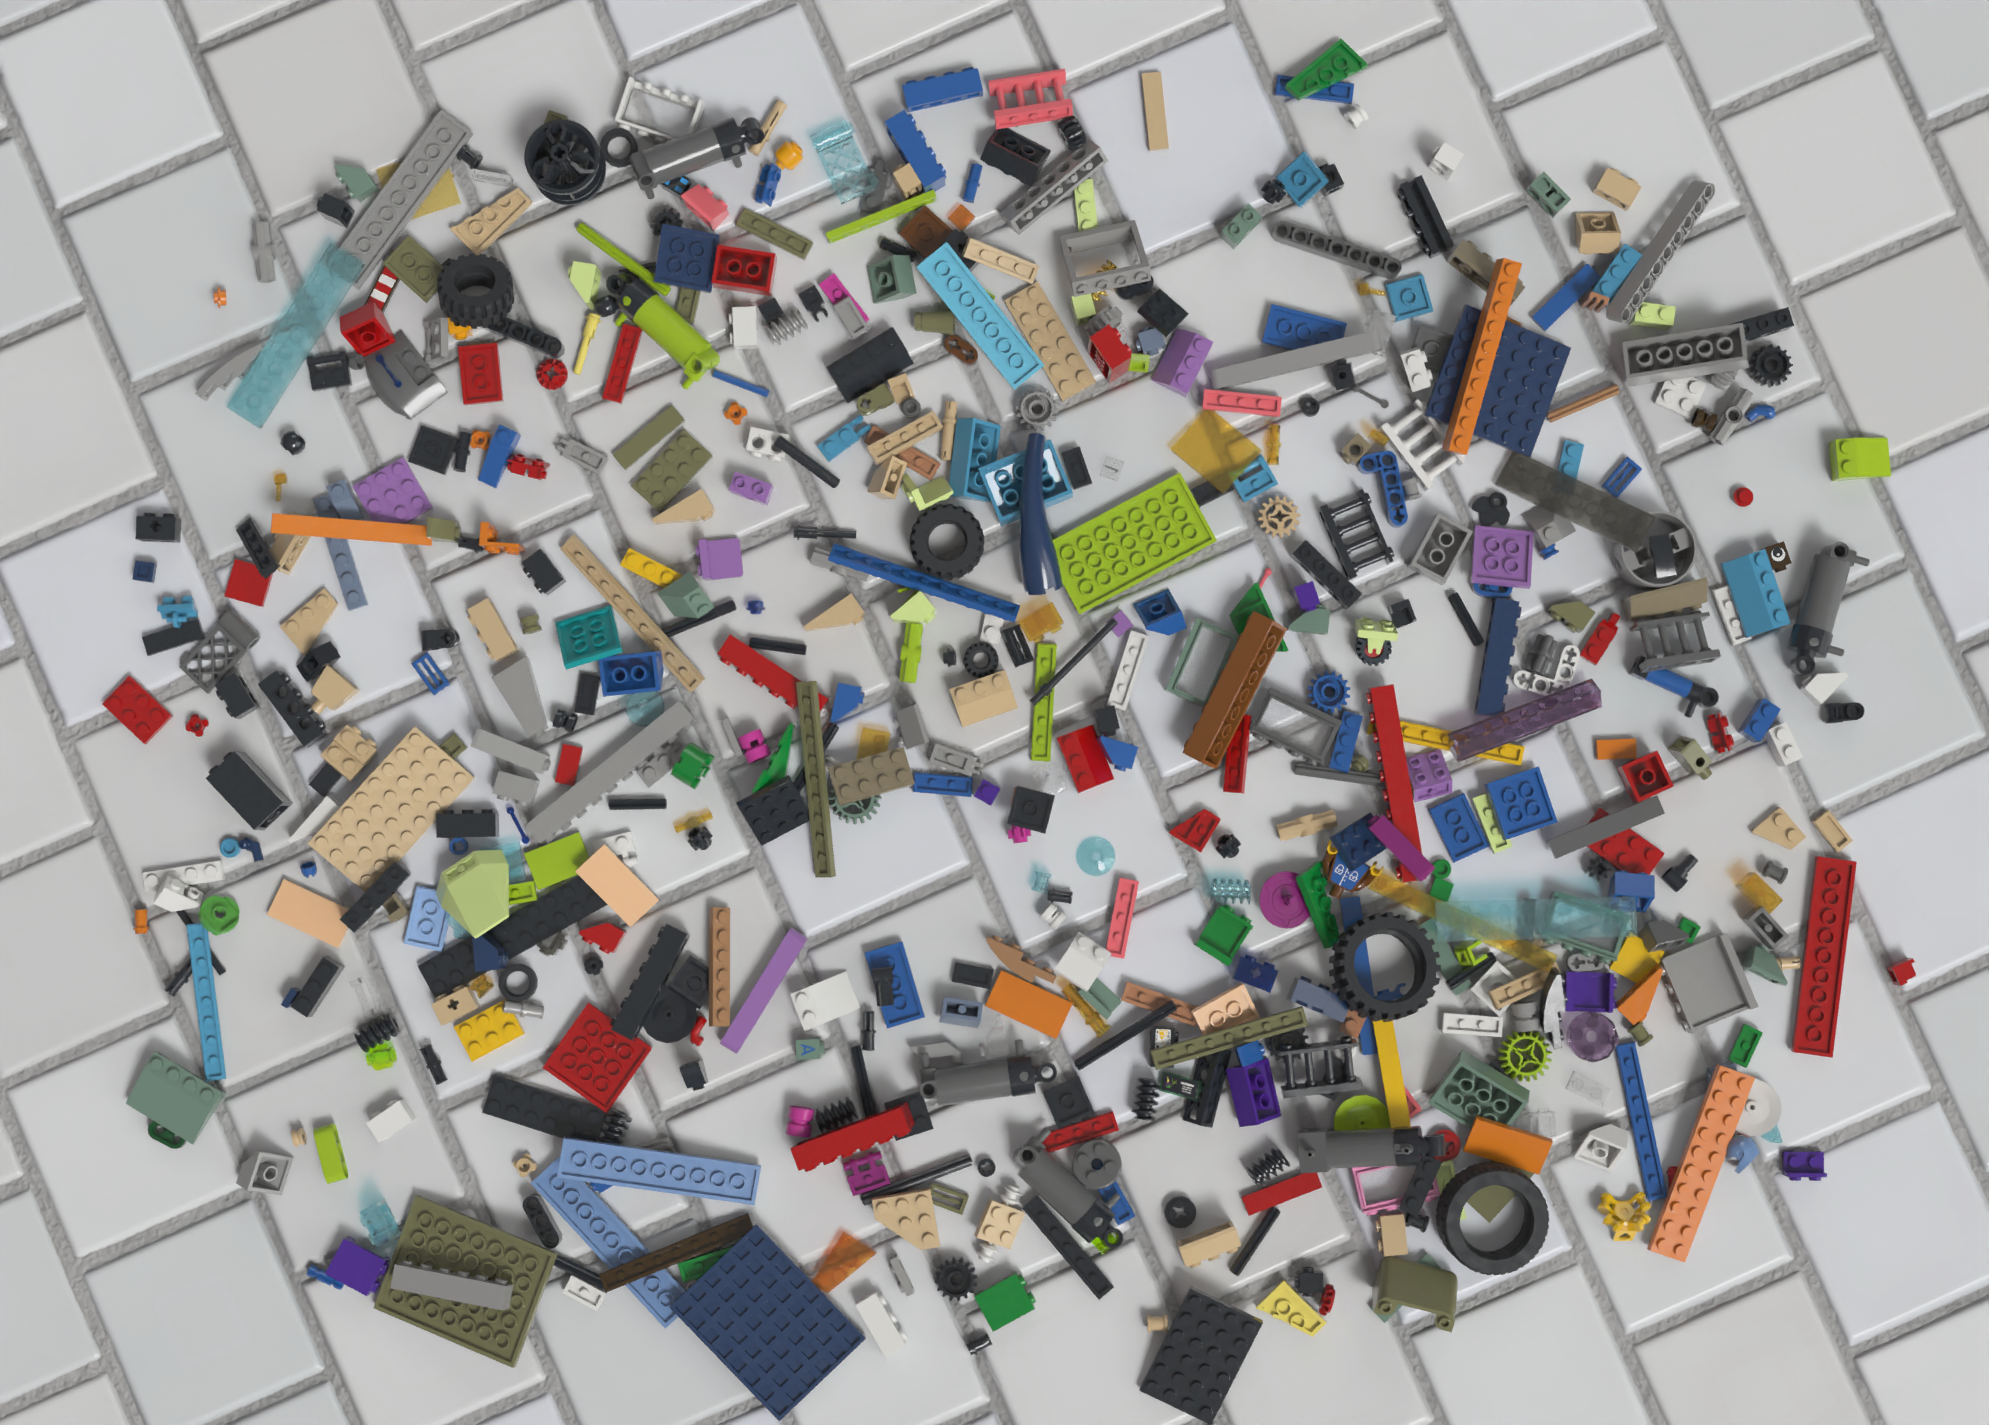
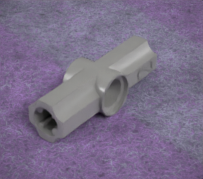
M255 222L252 224L254 240L252 256L256 262L257 280L259 283H271L276 281L274 267L276 251L272 243L271 226L269 222Z
M1742 387L1738 390L1708 436L1711 441L1721 446L1725 444L1756 397L1751 391ZM1729 412H1732L1735 415V421H1731L1729 419Z
M815 547L810 564L829 569L830 572L846 577L847 575L867 581L869 574L828 561L830 552Z

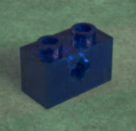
M1247 954L1245 958L1240 956L1232 979L1271 993L1278 974V970L1274 969L1275 965L1265 961L1262 965L1256 962L1257 958ZM1258 967V971L1261 972L1260 976L1256 975L1255 978H1253L1251 970H1255Z

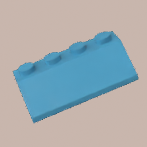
M957 418L949 485L954 492L951 497L991 502L978 468L997 461L1000 425L976 418Z
M1765 549L1720 564L1745 638L1791 624Z

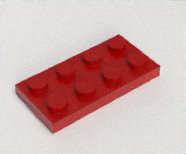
M1598 808L1588 823L1610 814L1602 808ZM1630 828L1586 846L1604 860H1608L1618 870L1634 874L1644 872L1650 875L1665 854Z

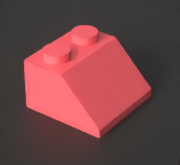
M698 184L683 193L681 198L684 205L714 231L729 215L726 209L728 206L721 199L717 201L712 196L714 193L708 187H701Z

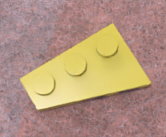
M1284 1279L1256 1306V1309L1265 1311L1272 1315V1317L1280 1319L1312 1337L1327 1323Z

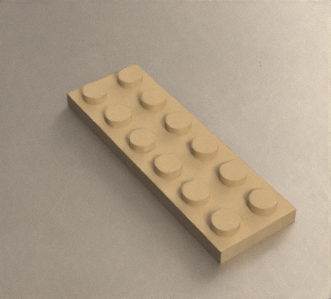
M1038 281L1004 300L1029 346L1044 364L1042 368L1062 402L1096 383Z

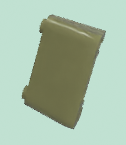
M1393 1256L1384 1257L1380 1261L1372 1286L1373 1313L1390 1315L1395 1311L1397 1304L1435 1313L1434 1322L1436 1327L1452 1332L1456 1312L1457 1276L1448 1270Z

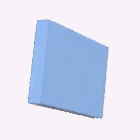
M416 886L403 944L443 952L451 915L441 907L435 889Z

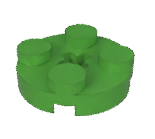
M214 895L202 903L198 912V918L201 925L207 931L219 936L232 931L236 927L240 911L236 902L231 898ZM215 911L218 913L222 912V918H217Z

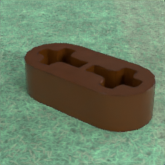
M951 335L945 340L946 351L966 365H973L977 362V350L955 335ZM957 341V346L961 349L958 350L955 347L950 349L949 342ZM964 350L966 353L973 352L974 359L966 360V355L962 351Z

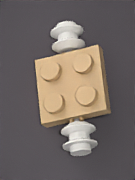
M1010 1184L1008 1187H1003L1006 1192L1000 1195L1001 1199L1005 1202L1000 1203L992 1199L988 1200L974 1234L975 1237L987 1241L980 1243L979 1245L982 1247V1250L976 1252L979 1255L978 1259L987 1263L990 1260H995L992 1257L993 1253L998 1252L995 1244L1011 1249L1025 1215L1024 1211L1011 1207V1204H1018L1016 1197L1022 1194L1019 1192L1020 1189Z

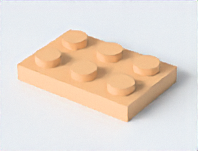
M1242 982L1191 1010L1202 1035L1260 1018Z

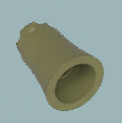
M950 309L915 312L914 329L915 331L954 336L955 316Z

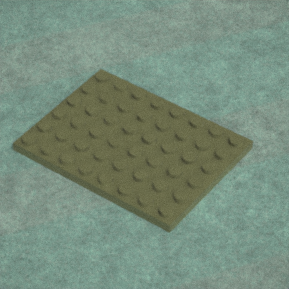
M415 1195L373 1308L515 1368L558 1253L420 1195ZM402 1260L413 1261L416 1266L429 1264L433 1265L432 1269L437 1270L440 1267L450 1268L452 1273L457 1274L458 1271L469 1272L470 1276L476 1277V1275L489 1276L488 1280L495 1281V1278L506 1279L507 1283L514 1284L510 1308L498 1310L391 1289L394 1265L402 1263Z

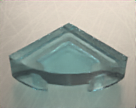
M1777 1124L1771 1131L1761 1135L1763 1139L1772 1143L1783 1142Z

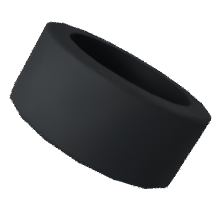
M616 128L605 133L600 142V149L607 163L621 168L630 165L629 158L633 153L638 152V144L628 130ZM616 137H623L630 143V152L622 159L613 158L608 152L609 142Z
M514 964L507 967L501 973L498 982L501 994L513 1002L529 999L535 993L538 986L535 972L524 964ZM515 971H521L529 978V988L523 994H514L508 990V976Z

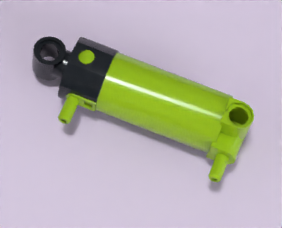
M625 272L617 273L607 278L606 287L608 291L612 294L620 295L615 306L621 313L615 320V325L621 327L628 318L632 323L641 328L684 369L683 372L688 376L682 384L685 390H688L694 381L699 382L707 370L719 364L720 357L711 347V343L674 310L643 278H638L632 282L630 275Z

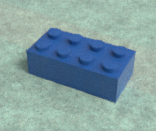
M903 110L884 121L886 133L906 165L910 163L921 181L922 192L926 193L933 189L937 191L944 187L945 179L947 178L945 175L946 171L941 163L937 164L936 154L931 146H926V138L921 130L917 131L916 121L912 114H907Z

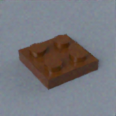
M924 205L899 232V236L926 259L939 248V245L953 230Z

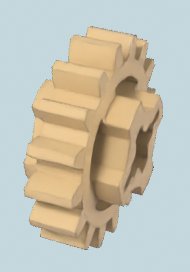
M1276 496L1275 501L1269 498L1268 505L1266 503L1262 504L1264 510L1258 511L1262 517H1259L1257 520L1263 522L1260 529L1266 528L1264 534L1271 532L1272 538L1278 534L1279 538L1282 539L1284 533L1287 537L1290 536L1289 530L1295 532L1296 528L1294 525L1300 524L1296 518L1301 515L1300 513H1295L1298 506L1292 507L1293 500L1288 503L1285 496L1282 500L1279 499V496ZM1282 505L1287 507L1290 512L1285 511ZM1274 506V512L1266 515L1268 509ZM1277 513H1279L1280 516L1285 517L1282 518L1280 522L1277 518H1273L1277 515ZM1291 520V524L1284 529V523ZM1268 523H1272L1276 529H1273Z

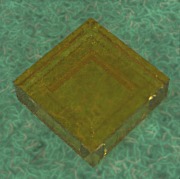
M1372 429L1367 436L1368 439L1383 448L1389 441L1387 436L1375 429Z

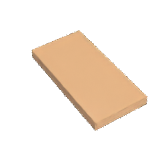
M605 844L575 870L630 927L659 901L655 894Z
M287 879L283 880L267 913L268 916L337 948L340 947L348 930V927L339 920L349 910L348 908Z

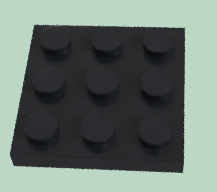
M789 775L736 802L761 846L810 821L809 808Z

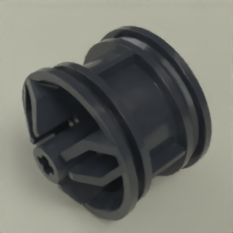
M553 120L537 128L526 144L524 161L527 172L540 192L549 200L561 205H577L591 199L602 187L606 176L605 157L591 132L583 125L571 120ZM571 142H575L571 151L569 152ZM562 173L561 183L556 184Z

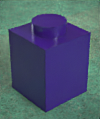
M983 779L974 797L991 806L1001 788Z

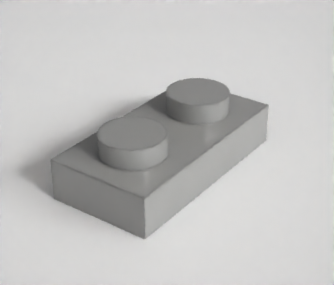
M897 1254L890 1258L891 1263L888 1266L893 1275L896 1274L899 1279L897 1285L901 1293L905 1292L906 1296H909L915 1290Z

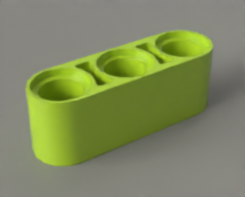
M332 1123L314 1128L313 1135L327 1184L348 1179V1169L336 1125Z

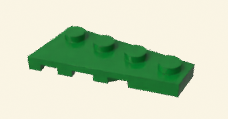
M1340 39L1286 84L1285 89L1300 101L1366 69L1368 64L1346 42Z
M1317 861L1296 876V880L1319 934V939L1324 949L1331 948L1333 944L1339 941L1337 938L1339 931L1335 915L1330 912L1332 902L1331 898L1327 897L1324 887L1327 885L1326 877L1322 878L1320 870L1322 868V861Z

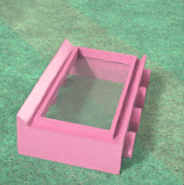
M1417 1166L1350 1168L1361 1212L1370 1216L1378 1214V1210L1386 1208V1211L1397 1209ZM1436 1177L1424 1202L1436 1200V1196L1440 1195Z

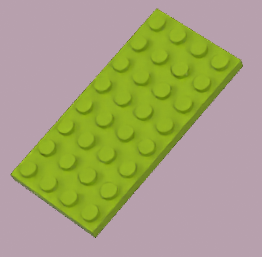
M1181 473L1166 479L1053 540L1063 586L1079 615L1217 542Z

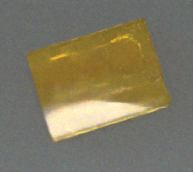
M863 727L856 760L886 752L891 733Z

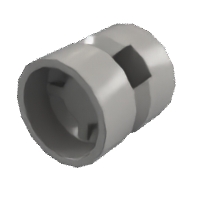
M1537 1001L1511 1004L1512 1015L1516 1017L1513 1021L1515 1032L1540 1029L1539 1018L1535 1016L1538 1013Z

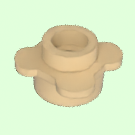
M524 1154L521 1159L515 1160L513 1163L521 1177H526L530 1171L537 1169L536 1163L532 1162L529 1154Z

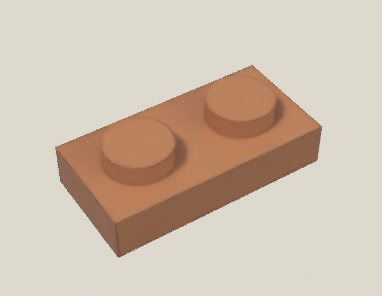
M1348 1010L1339 1031L1357 1039L1367 1017L1361 1018L1357 1016L1358 1011Z

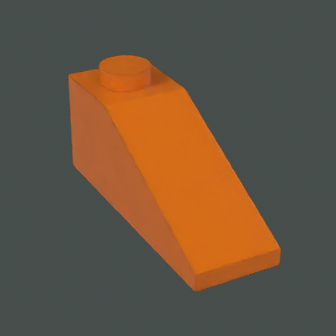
M1658 963L1616 1003V1008L1633 1025L1637 1022H1642L1647 1016L1646 1013L1649 1011L1663 972Z

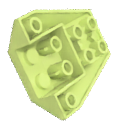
M502 850L473 851L443 871L440 876L436 895L441 907L475 939L509 917V865Z

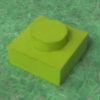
M1132 353L1128 371L1148 373L1150 355Z

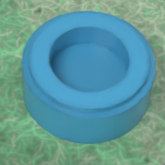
M234 838L224 839L220 844L221 854L227 858L239 855L241 851L238 845L239 841Z

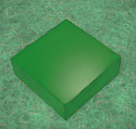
M1434 877L1428 896L1448 903L1454 884Z
M1682 917L1677 925V928L1688 933L1689 938L1686 942L1692 944L1701 927L1685 917Z

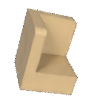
M906 373L887 380L896 404H901L909 398H915Z

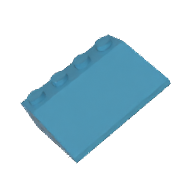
M1051 439L1045 441L1042 484L1045 509L1073 498L1072 489ZM1026 449L978 468L1000 526L1020 519L1022 471Z

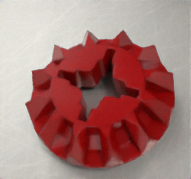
M546 359L543 363L539 364V368L536 371L538 382L549 390L561 388L568 378L566 366L557 359ZM554 368V372L559 375L553 376L550 382V376L546 373L551 372V369Z
M1438 1130L1435 1134H1444L1445 1142H1450V1145L1447 1146L1448 1153L1446 1152L1445 1156L1434 1158L1443 1162L1455 1159L1461 1149L1459 1137L1450 1130Z
M1332 1284L1325 1286L1324 1293H1322L1320 1299L1319 1313L1323 1316L1330 1313L1334 1303L1335 1289Z

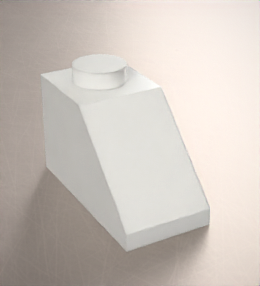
M1846 673L1808 675L1801 682L1803 685L1799 690L1815 705H1820L1825 702L1849 675Z

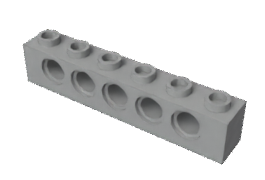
M1088 139L1086 143L1077 148L1000 212L1008 227L1020 235L1107 163L1108 159L1102 149Z

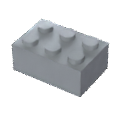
M1437 513L1407 567L1443 585L1446 583L1473 531Z

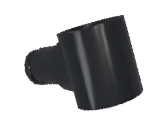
M1688 854L1679 865L1670 867L1662 875L1661 879L1674 892H1678L1687 883V873L1698 862L1697 858L1692 854Z

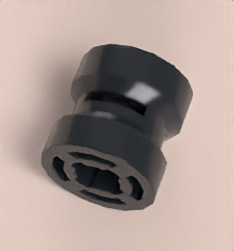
M559 708L553 720V727H562L565 731L572 733L576 726L578 715L574 713L568 714L565 710Z

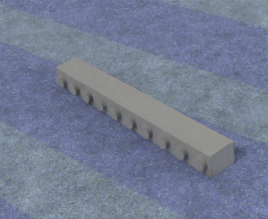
M681 701L676 702L527 823L526 826L540 843H550L557 837L555 834L558 831H565L572 825L571 821L577 817L579 819L588 812L586 809L590 805L596 806L603 800L601 796L606 792L610 794L618 788L617 783L621 780L624 782L633 775V770L637 767L639 769L644 767L648 763L647 759L652 755L656 757L664 750L662 747L665 744L675 742L679 738L678 734L681 731L687 732L691 729L696 719Z

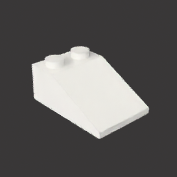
M846 971L790 994L804 1031L861 1008Z

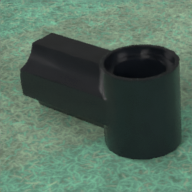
M892 966L872 968L877 1006L894 1005Z

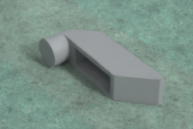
M947 1041L910 1046V1050L920 1057L921 1053H928L929 1058L951 1055L952 1063L963 1062L962 1053Z

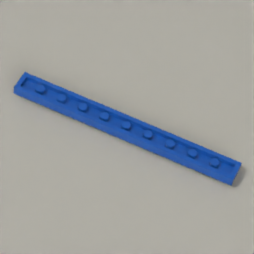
M835 543L829 554L828 561L838 565H843L856 571H861L874 577H879L892 583H897L910 589L1002 618L1006 621L1015 623L1020 608L1018 604Z

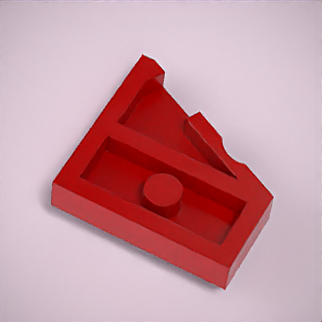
M1203 809L1171 829L1168 833L1201 853L1221 819Z

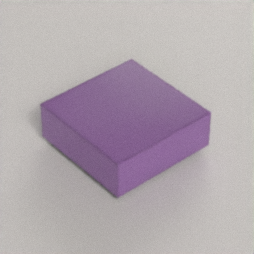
M1122 610L1112 617L1118 623L1112 629L1118 638L1133 626Z

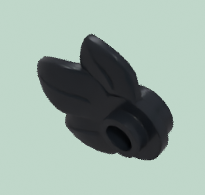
M1500 492L1492 493L1489 497H1479L1471 507L1473 511L1480 513L1479 521L1481 526L1490 527L1496 521L1500 525L1505 526L1510 517V513L1506 508L1507 498ZM1494 499L1500 500L1499 506L1494 504Z

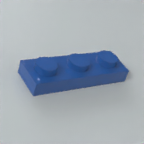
M1347 711L1343 712L1341 717L1343 722L1338 729L1328 768L1348 773L1363 716Z

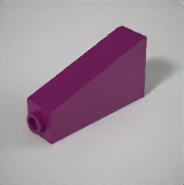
M1376 814L1368 821L1370 825L1366 828L1414 879L1421 882L1435 869L1384 815L1380 814L1378 816Z

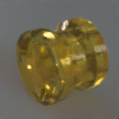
M484 974L469 987L472 991L477 992V996L480 999L495 986L492 982L486 980L487 977Z

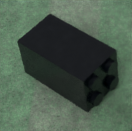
M229 752L223 757L224 761L219 766L215 765L209 770V775L206 777L207 781L253 830H266L293 804L245 752Z

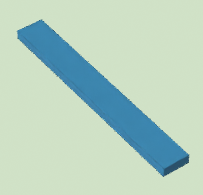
M201 923L187 924L206 1082L226 1079L208 931Z

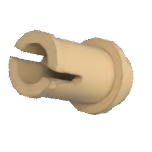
M1777 956L1775 958L1782 971L1783 969L1800 968V963H1796L1800 961L1798 956L1786 958Z

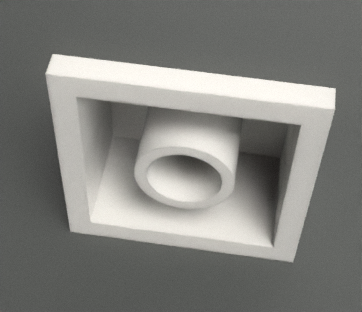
M1078 932L1054 971L1087 992L1112 953Z

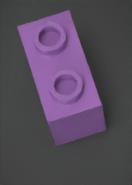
M738 472L734 473L729 487L730 493L766 506L774 489L772 484Z

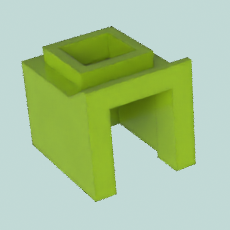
M1467 940L1454 947L1455 957L1461 966H1475L1488 958L1487 954L1473 956L1471 951L1482 943L1481 940Z

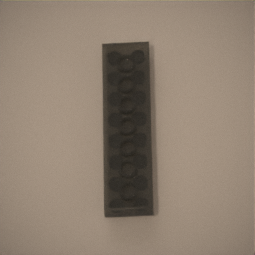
M1515 451L1511 453L1495 482V486L1636 553L1656 519L1655 516Z

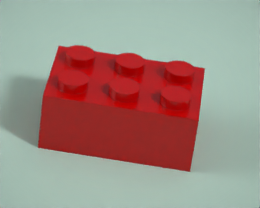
M717 245L711 283L714 288L771 296L777 264L776 253Z

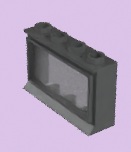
M1271 687L1250 728V732L1253 733V737L1261 741L1265 738L1271 741V746L1278 749L1284 747L1288 749V754L1297 758L1300 755L1306 758L1305 762L1316 766L1323 763L1343 721Z

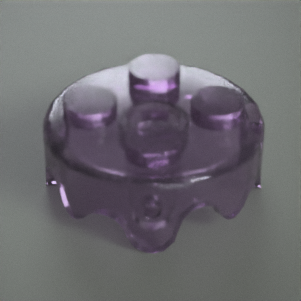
M1585 1012L1576 1016L1568 1026L1567 1043L1570 1050L1580 1059L1588 1062H1597L1611 1055L1619 1043V1036L1615 1024L1608 1017L1597 1012ZM1589 1031L1596 1033V1040L1593 1042H1589L1586 1038Z

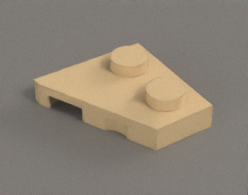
M1778 807L1750 831L1754 835H1758L1789 850H1792L1806 838L1781 807Z

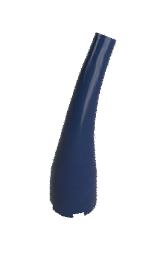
M1038 433L1028 435L1020 496L1019 563L1024 592L1028 591V595L1046 594V590L1052 587L1056 591L1063 586L1058 557L1044 505L1042 475L1045 436Z

